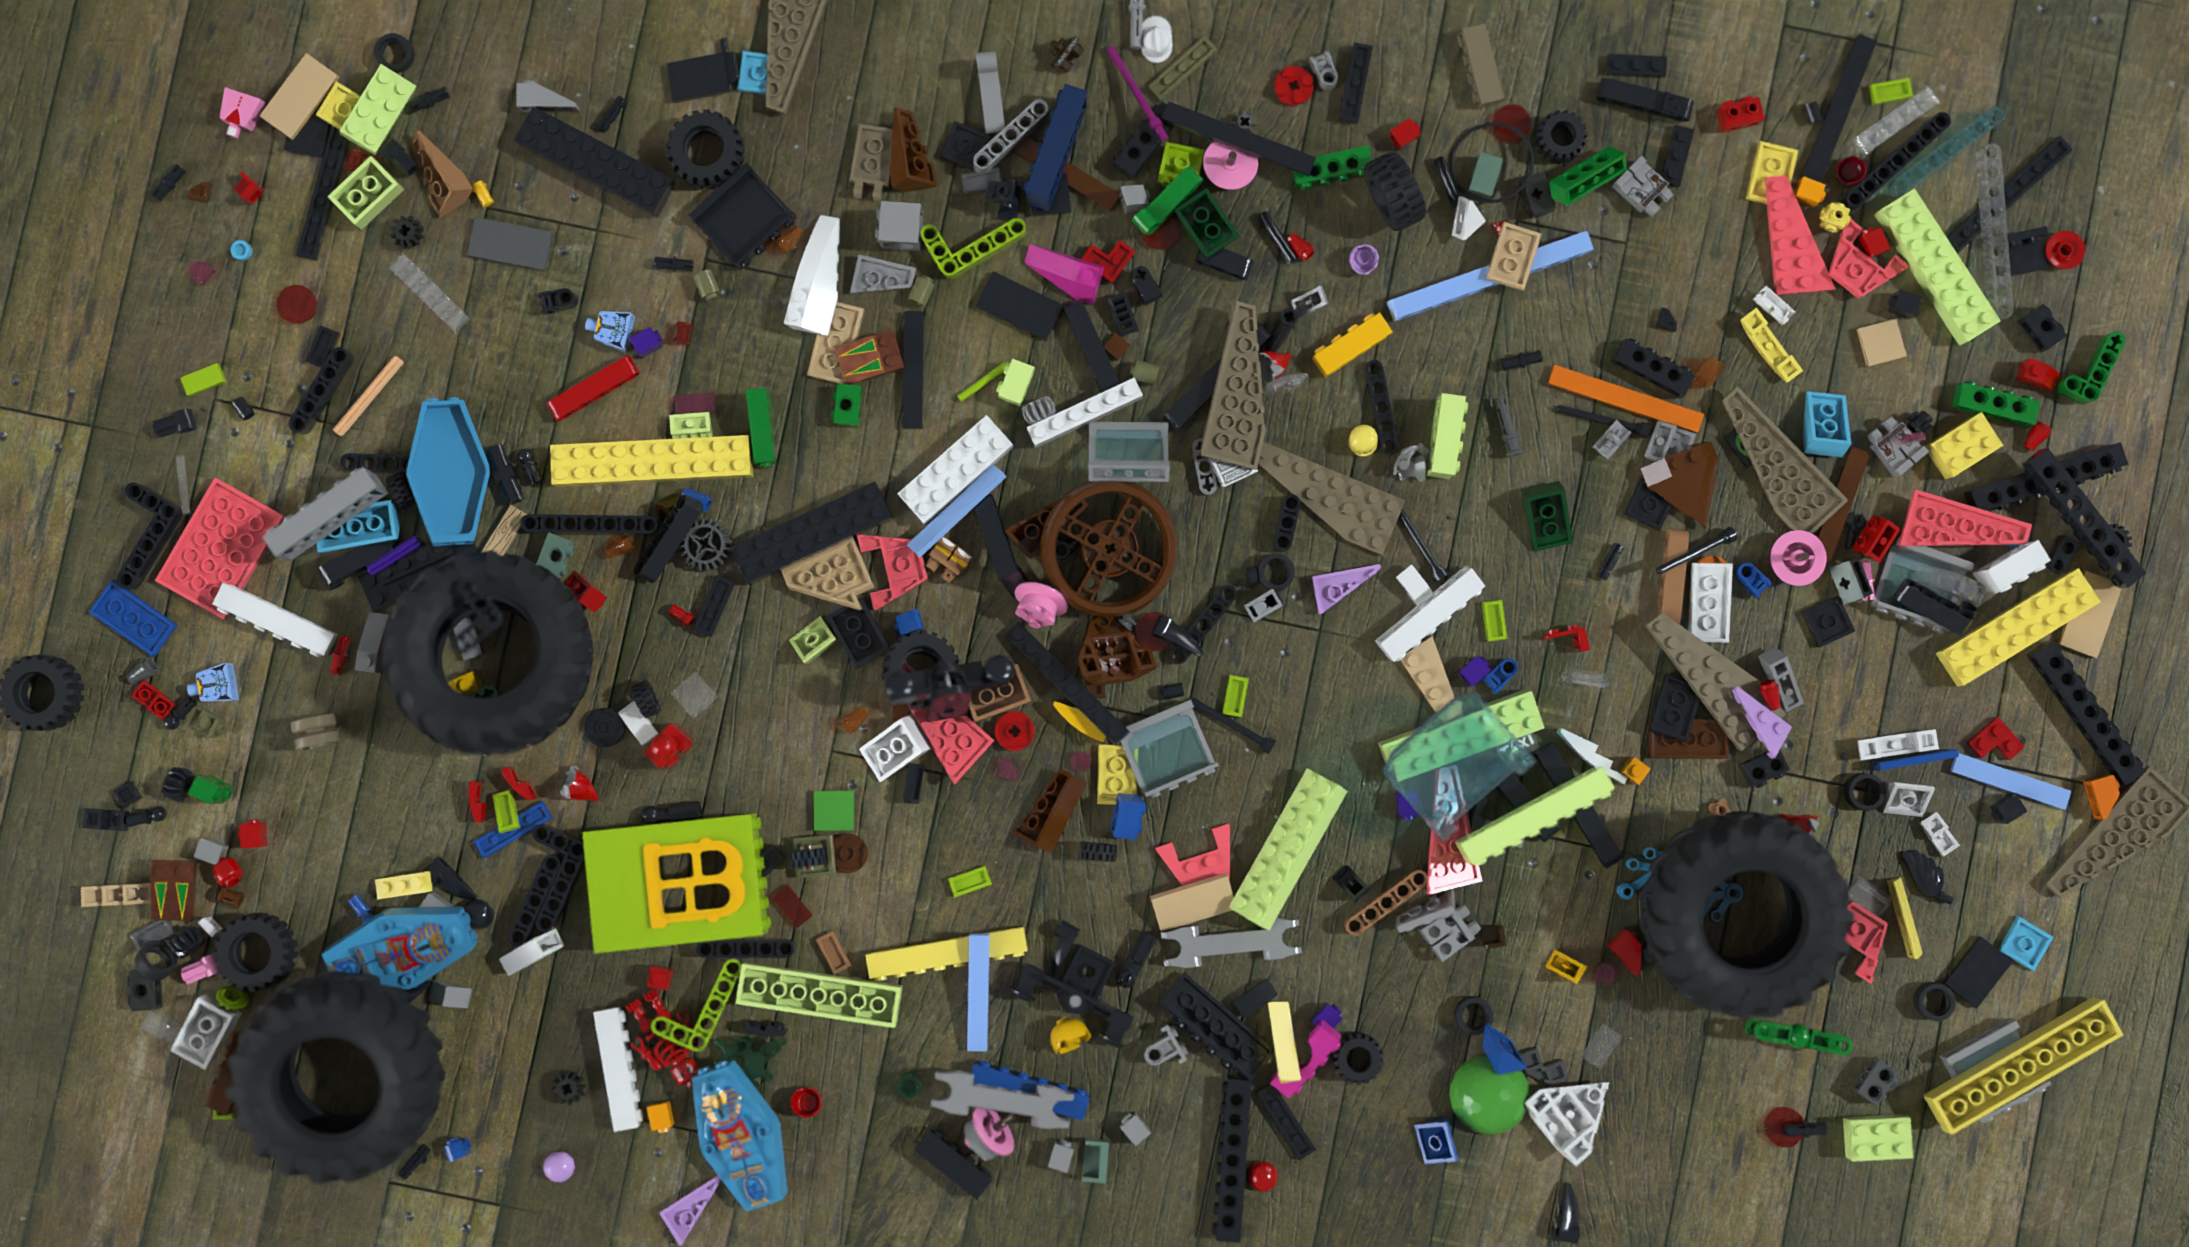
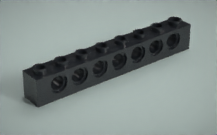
M2121 442L2060 461L2077 485L2085 483V478L2091 477V480L2104 477V472L2109 471L2110 474L2122 471L2121 467L2129 465ZM2101 458L2105 461L2104 467L2100 464ZM2082 464L2086 466V473L2081 469ZM2044 468L2043 470L2044 476H2048V471L2046 468ZM2026 473L1964 492L1969 506L1992 512L1991 509L1995 507L1998 510L2011 507L2009 503L2014 501L2017 504L2029 501V496L2035 495V498L2045 496V494L2038 490L2034 479L2027 476ZM2026 482H2028L2031 486L2030 491H2028L2025 487ZM2056 484L2055 486L2056 492L2060 491V486L2058 484ZM2007 488H2010L2012 491L2011 497L2007 495ZM1989 494H1991L1994 498L1993 503L1989 502L1988 500Z
M2049 448L2040 449L2022 463L2027 476L2034 479L2038 490L2049 498L2050 505L2062 515L2061 519L2064 523L2071 526L2075 537L2086 545V551L2097 559L2098 566L2108 573L2111 577L2110 581L2114 586L2129 588L2146 574V571ZM2044 468L2048 471L2047 477L2043 475ZM2056 484L2060 486L2059 493L2055 490ZM2069 499H2070V500L2072 501V503H2073V506H2072L2071 509L2068 507V500H2069ZM2081 515L2085 518L2084 524L2080 522ZM2093 531L2097 533L2096 540L2092 537ZM2106 546L2109 548L2108 555L2105 554ZM2118 562H2120L2122 566L2120 571L2117 569Z
M2054 641L2043 642L2026 654V656L2110 775H2114L2119 785H2128L2146 772L2142 767V761L2134 756L2130 744L2122 739L2118 727L2110 722L2107 718L2108 713L2098 705L2096 696L2091 691H2088L2084 679L2074 671L2072 662L2061 653L2062 648ZM2051 658L2055 660V666L2053 668L2050 665ZM2063 674L2067 678L2065 684L2061 680ZM2074 691L2078 693L2077 700L2073 698ZM2086 707H2088L2090 710V714L2088 717L2085 715ZM2098 723L2101 725L2100 733L2096 730ZM2109 740H2111L2113 743V747L2111 749H2109L2108 747ZM2121 756L2124 758L2123 765L2119 762Z
M1227 1076L1226 1082L1223 1081L1222 1094H1225V1102H1221V1114H1224V1122H1220L1219 1134H1223L1222 1142L1218 1143V1154H1221V1162H1217L1216 1172L1220 1175V1181L1216 1182L1215 1195H1218V1203H1214V1215H1217V1223H1213L1212 1235H1216V1241L1241 1243L1252 1081L1242 1077ZM1233 1094L1241 1095L1239 1103H1232L1230 1101ZM1238 1114L1240 1116L1239 1122L1231 1123L1229 1121L1230 1116ZM1232 1134H1236L1239 1137L1238 1141L1234 1144L1228 1142V1137ZM1231 1154L1237 1156V1161L1233 1164L1226 1161V1158ZM1234 1175L1236 1177L1235 1182L1232 1184L1226 1183V1176ZM1232 1195L1234 1201L1231 1204L1224 1203L1225 1196ZM1224 1216H1232L1233 1221L1230 1224H1224L1222 1222Z

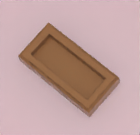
M834 930L816 939L833 975L852 966Z

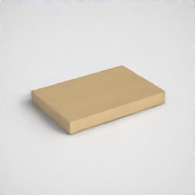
M1504 222L1486 279L1524 291L1542 234Z

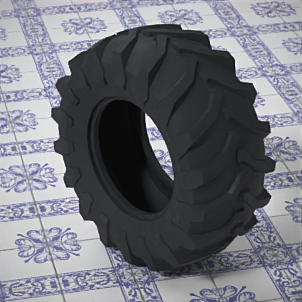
M483 551L470 554L469 557H465L463 554L452 556L435 567V569L430 567L423 571L410 589L403 591L396 601L391 619L388 620L385 626L382 663L385 678L395 703L406 719L412 722L415 728L422 734L454 751L458 750L478 756H491L492 753L505 755L527 748L528 744L534 746L541 743L558 729L557 727L565 725L570 719L580 700L584 697L590 681L591 666L593 664L592 634L589 632V623L582 606L569 587L565 586L555 574L541 565H535L528 558L511 554L501 556L496 551ZM465 578H471L476 581L498 610L509 611L525 619L532 626L536 636L537 654L530 674L516 689L497 698L475 699L464 696L450 687L444 675L442 654L449 634L459 622L476 613L458 589L460 581ZM467 583L464 585L466 588L464 592L469 591L473 597L477 595L471 588L473 584L468 585ZM483 598L478 599L475 603L478 609H483L487 605V601Z
M1732 811L1725 814L1708 816L1694 822V826L1673 835L1667 841L1668 847L1652 860L1649 867L1652 874L1640 893V901L1644 903L1640 922L1641 932L1644 933L1648 943L1646 945L1649 954L1663 974V977L1679 993L1705 1009L1734 1018L1776 1017L1782 1015L1783 1009L1808 1004L1813 1000V991L1832 983L1835 979L1836 973L1833 967L1841 958L1849 954L1851 944L1845 939L1851 924L1855 920L1854 911L1848 909L1849 886L1847 880L1842 879V876L1837 871L1838 866L1832 855L1817 842L1816 838L1802 830L1799 826L1779 817L1751 811ZM1763 870L1773 873L1781 882L1787 899L1786 920L1778 937L1764 950L1746 957H1727L1713 952L1706 942L1702 926L1704 906L1713 889L1725 878L1741 871Z
M336 971L305 978L287 986L273 995L250 1018L240 1033L238 1039L239 1046L235 1051V1055L230 1056L228 1065L231 1067L233 1085L226 1089V1098L231 1099L235 1103L239 1114L234 1121L236 1130L247 1132L255 1142L252 1151L257 1157L276 1160L279 1172L285 1176L308 1175L311 1183L321 1185L341 1179L345 1183L355 1182L388 1168L414 1147L417 1140L423 1136L440 1102L441 1095L439 1090L441 1082L445 1081V1072L441 1060H439L438 1052L443 1049L442 1040L438 1039L427 1026L431 1019L427 1011L408 1003L409 993L403 988L383 985L380 983V978L372 974L348 975L347 972ZM333 1036L348 1040L364 1050L373 1061L380 1079V1096L376 1108L360 1115L340 1116L326 1112L312 1103L302 1091L296 1075V1057L301 1043L315 1037Z

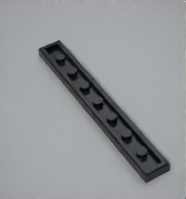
M1862 34L1857 35L1801 178L1804 176L1817 182H1822L1877 40Z
M1168 102L1162 116V122L1309 177L1316 159L1312 155L1172 102Z
M331 125L296 254L298 257L314 261L318 260L333 205L328 196L338 186L350 142L333 125Z
M2061 136L2055 138L1947 236L1957 254L2073 150Z

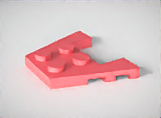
M1850 219L1848 226L1842 229L1828 275L1860 299L1906 270L1910 265L1897 255H1894L1884 269L1852 244L1863 228Z
M857 535L861 553L881 549L890 588L870 593L874 611L928 580L923 555L918 557L907 546L911 539Z
M1229 823L1212 829L1218 849L1186 860L1178 861L1172 842L1155 847L1158 854L1182 886L1227 873L1230 882Z
M1850 901L1848 909L1854 911L1855 920L1851 924L1845 940L1853 948L1865 955L1854 973L1871 984L1888 923L1854 901Z

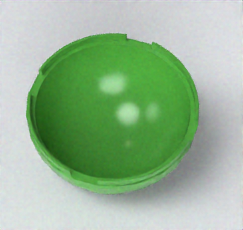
M1485 1054L1467 1060L1456 1071L1450 1086V1102L1457 1118L1470 1130L1483 1135L1502 1134L1517 1126L1527 1113V1107L1524 1102L1530 1098L1528 1081L1521 1070L1497 1075Z

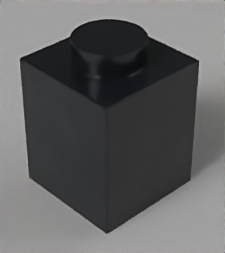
M1899 290L1890 295L1887 303L1889 305L1888 312L1911 319L1917 316L1923 297Z
M2009 794L1990 806L1993 811L1991 812L1993 818L2001 824H2009L2028 812L2017 794Z

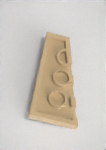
M1431 636L1417 647L1408 651L1400 661L1439 719L1443 720L1459 714L1460 711L1433 636Z

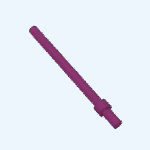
M1109 46L1107 52L1149 119V125L1153 131L1157 132L1161 141L1166 142L1169 137L1163 129V123L1152 111L1114 46Z

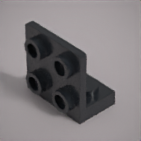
M2047 226L2008 234L1999 239L2009 277L2047 269L2048 266L2042 245V237L2049 234Z

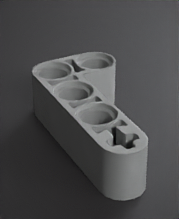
M996 51L976 53L986 134L999 133L1005 128Z

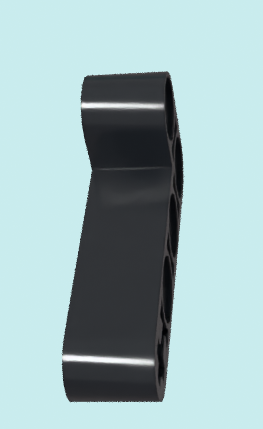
M393 540L359 546L324 563L318 568V573L328 591L334 590L345 583V579L366 570L367 565L397 546Z
M1909 578L1903 580L1894 594L1895 599L1957 635H1964L1978 611L1968 601H1962L1958 606Z

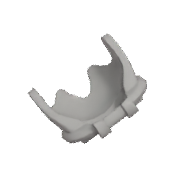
M1419 443L1418 445L1402 449L1395 462L1393 476L1398 471L1401 481L1409 477H1416L1419 482H1423L1427 476L1426 461L1428 460V453L1431 452L1430 448ZM1415 451H1418L1420 454H1422L1417 457H1412Z

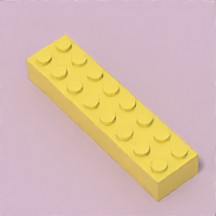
M2074 569L1935 654L1956 686H1964L2101 601L2080 569Z

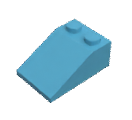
M1807 391L1802 434L1804 453L1834 457L1844 456L1851 445L1846 395Z

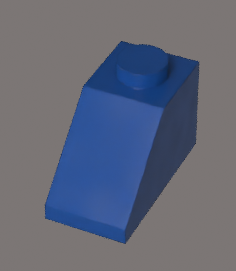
M918 609L896 616L897 622H893L896 634L900 633V636L903 634L908 635L911 631L919 633L920 630H925Z

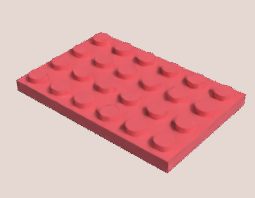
M214 478L155 581L226 620L229 614L219 612L217 610L218 607L213 605V601L222 583H230L244 590L268 548L262 537L267 534L266 532L270 528L278 527L282 524L286 516L224 481Z

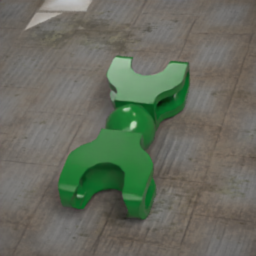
M1754 1017L1749 1018L1745 1023L1747 1034L1763 1041L1788 1044L1795 1049L1807 1047L1839 1055H1848L1853 1049V1043L1850 1038L1835 1032L1807 1028L1801 1023L1788 1025ZM1755 1022H1757V1023L1755 1024V1026H1754V1031H1752V1030H1751L1752 1024L1755 1023ZM1844 1040L1846 1042L1845 1049L1840 1050Z

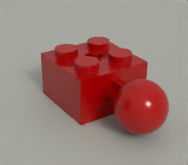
M670 723L660 735L652 740L651 745L643 753L660 769L673 768L680 761L678 757L682 753L686 754L693 747L692 742L694 738L677 723Z

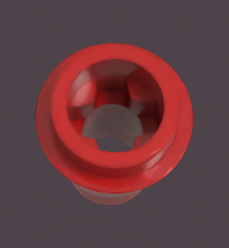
M1296 233L1291 234L1287 239L1299 260L1302 259L1305 262L1314 255L1316 251L1313 248L1314 245Z
M2038 421L2032 426L2023 446L2034 452L2051 435L2052 429Z
M1767 680L1760 683L1759 691L1766 701L1769 710L1780 709L1779 684L1775 680Z

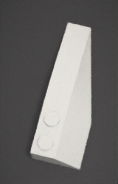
M820 215L808 241L794 281L784 324L792 329L825 336L829 335L838 299V291H836L838 281L837 262H839L837 245L839 244L840 219Z

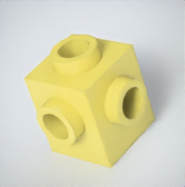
M1838 202L1829 204L1820 213L1819 219L1821 220L1818 227L1833 233L1839 232L1844 227H1847L1850 222V209Z

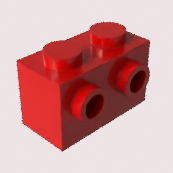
M1747 96L1733 103V100L1726 101L1716 110L1721 133L1760 125L1765 120L1759 97L1752 98V96Z
M1872 515L1852 549L1862 557L1880 563L1899 533L1900 528L1888 519Z

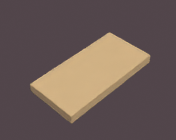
M306 53L259 116L294 140L340 77Z
M839 302L836 303L829 335L817 334L807 376L845 384L835 347L857 340L864 308Z
M2083 571L2082 574L2101 602L2064 624L2058 644L2095 659L2098 658L2122 588L2114 586L2108 578L2089 571Z
M1224 873L1152 895L1150 898L1160 931L1163 932L1232 911L1229 906L1234 896L1228 875Z

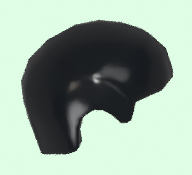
M472 899L463 906L465 913H468L472 929L483 930L494 921V909L491 908L487 901Z

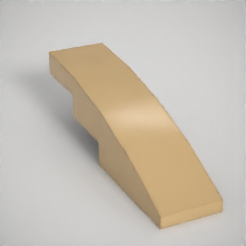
M150 883L81 887V907L150 903Z

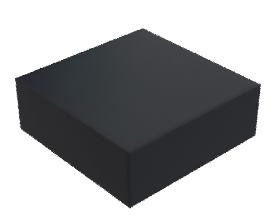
M129 781L113 791L122 808H126L142 799L133 781Z

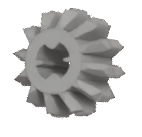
M1048 396L1022 407L1023 417L1028 424H1034L1056 413L1054 402Z

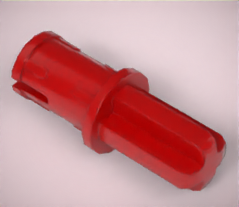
M339 636L335 653H332L334 657L329 673L342 676L345 660L348 659L347 653L351 642L350 637Z

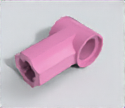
M213 954L201 958V961L182 968L181 976L183 981L188 985L207 976L211 977L221 973L222 971L215 967V963H218L217 958H213Z

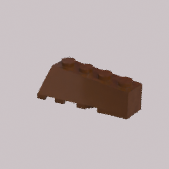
M1059 500L1004 530L1029 559H1032L1040 551L1044 524L1049 513ZM1082 501L1068 515L1076 518L1088 504Z
M1059 769L1046 786L1045 794L1037 798L1034 802L1035 807L1030 814H1025L1022 819V825L1019 829L1015 828L1012 834L1052 854L1087 782Z
M243 1029L229 1033L228 1039L231 1042L228 1047L224 1048L222 1053L225 1056V1060L217 1068L216 1075L219 1076L218 1080L213 1081L205 1103L206 1107L225 1115L237 1111L235 1103L231 1099L226 1098V1089L233 1085L232 1071L228 1062L230 1056L235 1055V1051L239 1046L238 1039Z

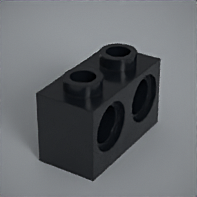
M1779 750L1775 758H1769L1767 755L1769 751H1766L1739 764L1748 786L1760 788L1767 785V780L1771 778L1777 780L1785 776L1784 772L1790 770L1781 750ZM1773 759L1776 760L1778 764L1775 770H1773L1770 767V763ZM1755 768L1760 772L1759 777L1756 779L1752 775Z

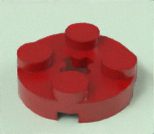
M1287 66L1277 75L1274 83V90L1278 100L1290 107L1306 103L1310 99L1314 88L1313 77L1305 69L1297 66ZM1296 82L1299 89L1291 91L1289 83Z
M1008 712L1000 717L996 723V740L1007 750H1022L1034 738L1033 722L1021 712ZM1013 725L1020 729L1017 737H1013V734L1009 733V729H1012Z

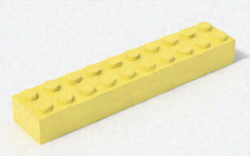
M749 435L550 445L551 484L556 487L753 477L752 441Z
M2092 997L1929 1091L1923 1097L1941 1129L1952 1135L2123 1036V1033L2106 1002L2103 999Z

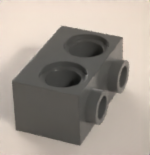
M1873 1057L1851 1090L1869 1103L1878 1106V1104L1883 1103L1886 1099V1093L1889 1088L1897 1083V1077L1900 1073L1882 1060ZM1885 1069L1886 1075L1883 1079H1880L1879 1074ZM1874 1086L1875 1091L1869 1096L1868 1089Z

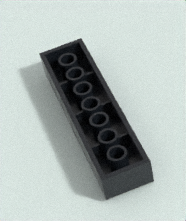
M532 106L514 140L520 147L657 218L676 185L671 177Z
M873 482L732 546L730 549L746 584L752 585L797 562L890 522L893 518L877 483Z

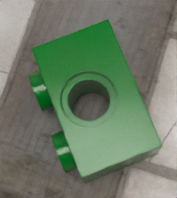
M837 384V389L833 390V400L836 402L835 408L831 409V420H834L833 423L836 426L859 428L863 392L861 386ZM844 401H850V409L842 410V403Z
M201 775L196 777L188 794L207 804H224L232 794L230 790L233 785L212 775Z

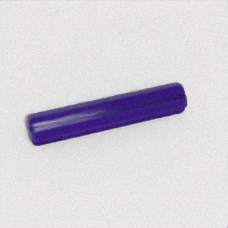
M417 536L411 537L367 565L368 572L374 576L420 547L422 545L420 539Z

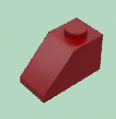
M2030 358L2021 362L2016 381L2054 393L2060 374L2051 365Z
M574 571L564 583L573 592L575 598L594 613L602 607L607 599L597 587L577 571Z
M1622 929L1606 946L1633 974L1639 976L1641 974V944L1637 941L1639 937L1631 929L1629 931Z

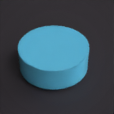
M243 240L235 241L231 246L232 256L239 261H246L252 255L251 245Z

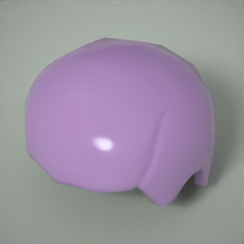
M1370 244L1357 245L1352 249L1349 256L1350 266L1358 274H1369L1377 267L1379 261L1377 250Z
M553 1151L545 1158L543 1169L545 1176L551 1181L563 1182L573 1175L575 1164L573 1158L568 1153Z

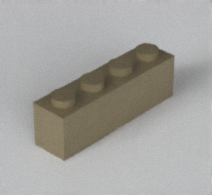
M1486 24L1463 28L1459 34L1460 36H1458V43L1460 48L1463 47L1464 66L1468 67L1467 79L1474 91L1472 92L1473 102L1477 104L1478 109L1501 104L1504 96Z

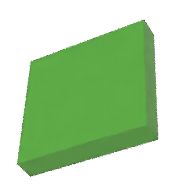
M814 791V831H854V791Z

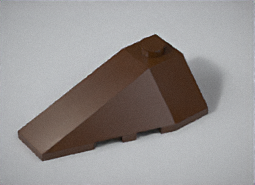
M898 107L894 108L890 157L892 188L906 192L935 188L937 186L935 168L933 163L927 159L925 154L927 148L921 144L919 139L920 131L911 111Z

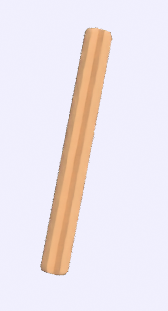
M393 356L333 428L335 433L343 436L402 366L403 361L399 357Z

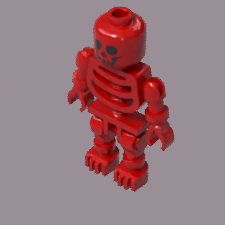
M657 988L643 995L647 1003L651 1001V1007L657 1011V1014H655L656 1018H672L668 1009H665L662 1005V999L659 1000L658 996L661 994ZM637 999L625 1007L629 1014L634 1012V1018L638 1019L643 1034H647L652 1030L651 1025L653 1021L650 1018H646L644 1015L645 1011L640 1008L643 1004L640 999ZM684 1010L687 1013L686 1021L680 1018L679 1012H677V1018L682 1025L693 1030L694 1025L690 1023L688 1010ZM659 1020V1021H657L656 1023L659 1022V1023L661 1024V1026H662V1027H661L660 1029H658L657 1031H659V1032L665 1031V1029H666V1027H667V1024H666V1025L664 1024L665 1021H664V1020ZM653 1032L645 1038L647 1041H649L653 1037L657 1036V1034ZM680 1033L674 1034V1037H680L681 1039L685 1037ZM659 1036L661 1041L654 1049L655 1058L652 1055L653 1051L646 1048L644 1041L640 1037H637V1039L641 1042V1048L635 1047L633 1043H630L633 1049L641 1053V1058L648 1061L649 1066L653 1070H660L662 1064L664 1067L672 1064L673 1067L670 1072L679 1086L686 1084L689 1087L693 1084L692 1078L698 1073L699 1067L692 1057H686V1055L691 1053L690 1049L685 1047L678 1050L676 1046L679 1044ZM694 1037L692 1045L697 1047L699 1041L697 1037ZM662 1044H665L667 1048H665L662 1051V1053L659 1054L660 1046ZM669 1051L670 1055L664 1060L665 1053Z

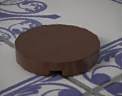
M850 833L842 834L833 840L837 871L854 873L863 867L868 857V849L864 840Z

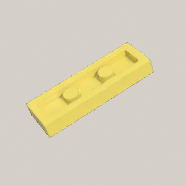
M430 871L375 880L377 899L433 891Z

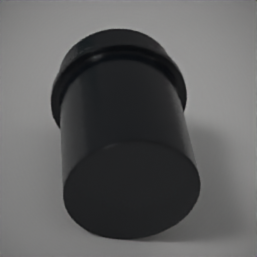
M1817 101L1803 106V111L1806 113L1809 125L1823 120Z
M239 397L231 403L243 421L255 415L254 409L250 407L244 397Z
M1182 682L1162 686L1165 700L1184 696Z

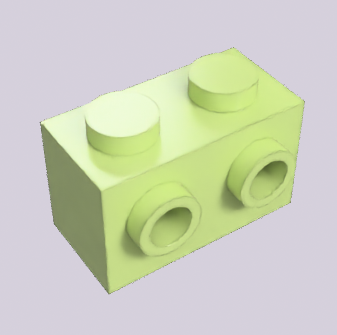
M1012 359L1011 363L1007 362L1003 374H1006L1005 379L999 382L996 390L999 393L998 397L1021 406L1035 367Z

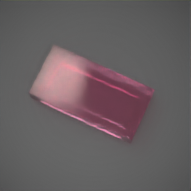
M714 393L674 396L675 415L702 412L716 413Z

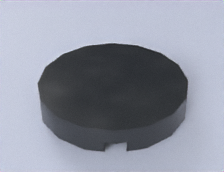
M601 708L591 712L584 726L588 740L599 747H611L617 744L625 732V722L617 711L610 708Z

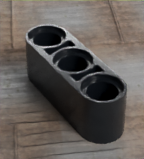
M1224 248L1209 258H1206L1198 249L1195 257V262L1244 281L1248 280L1254 265L1252 259Z
M1294 494L1287 495L1281 503L1273 540V546L1279 552L1287 551L1293 542L1301 505L1299 497ZM1288 499L1294 500L1296 508L1289 509L1286 506V501ZM1284 518L1291 520V528H1284L1282 526ZM1281 537L1288 541V545L1285 548L1280 547L1277 543V540Z

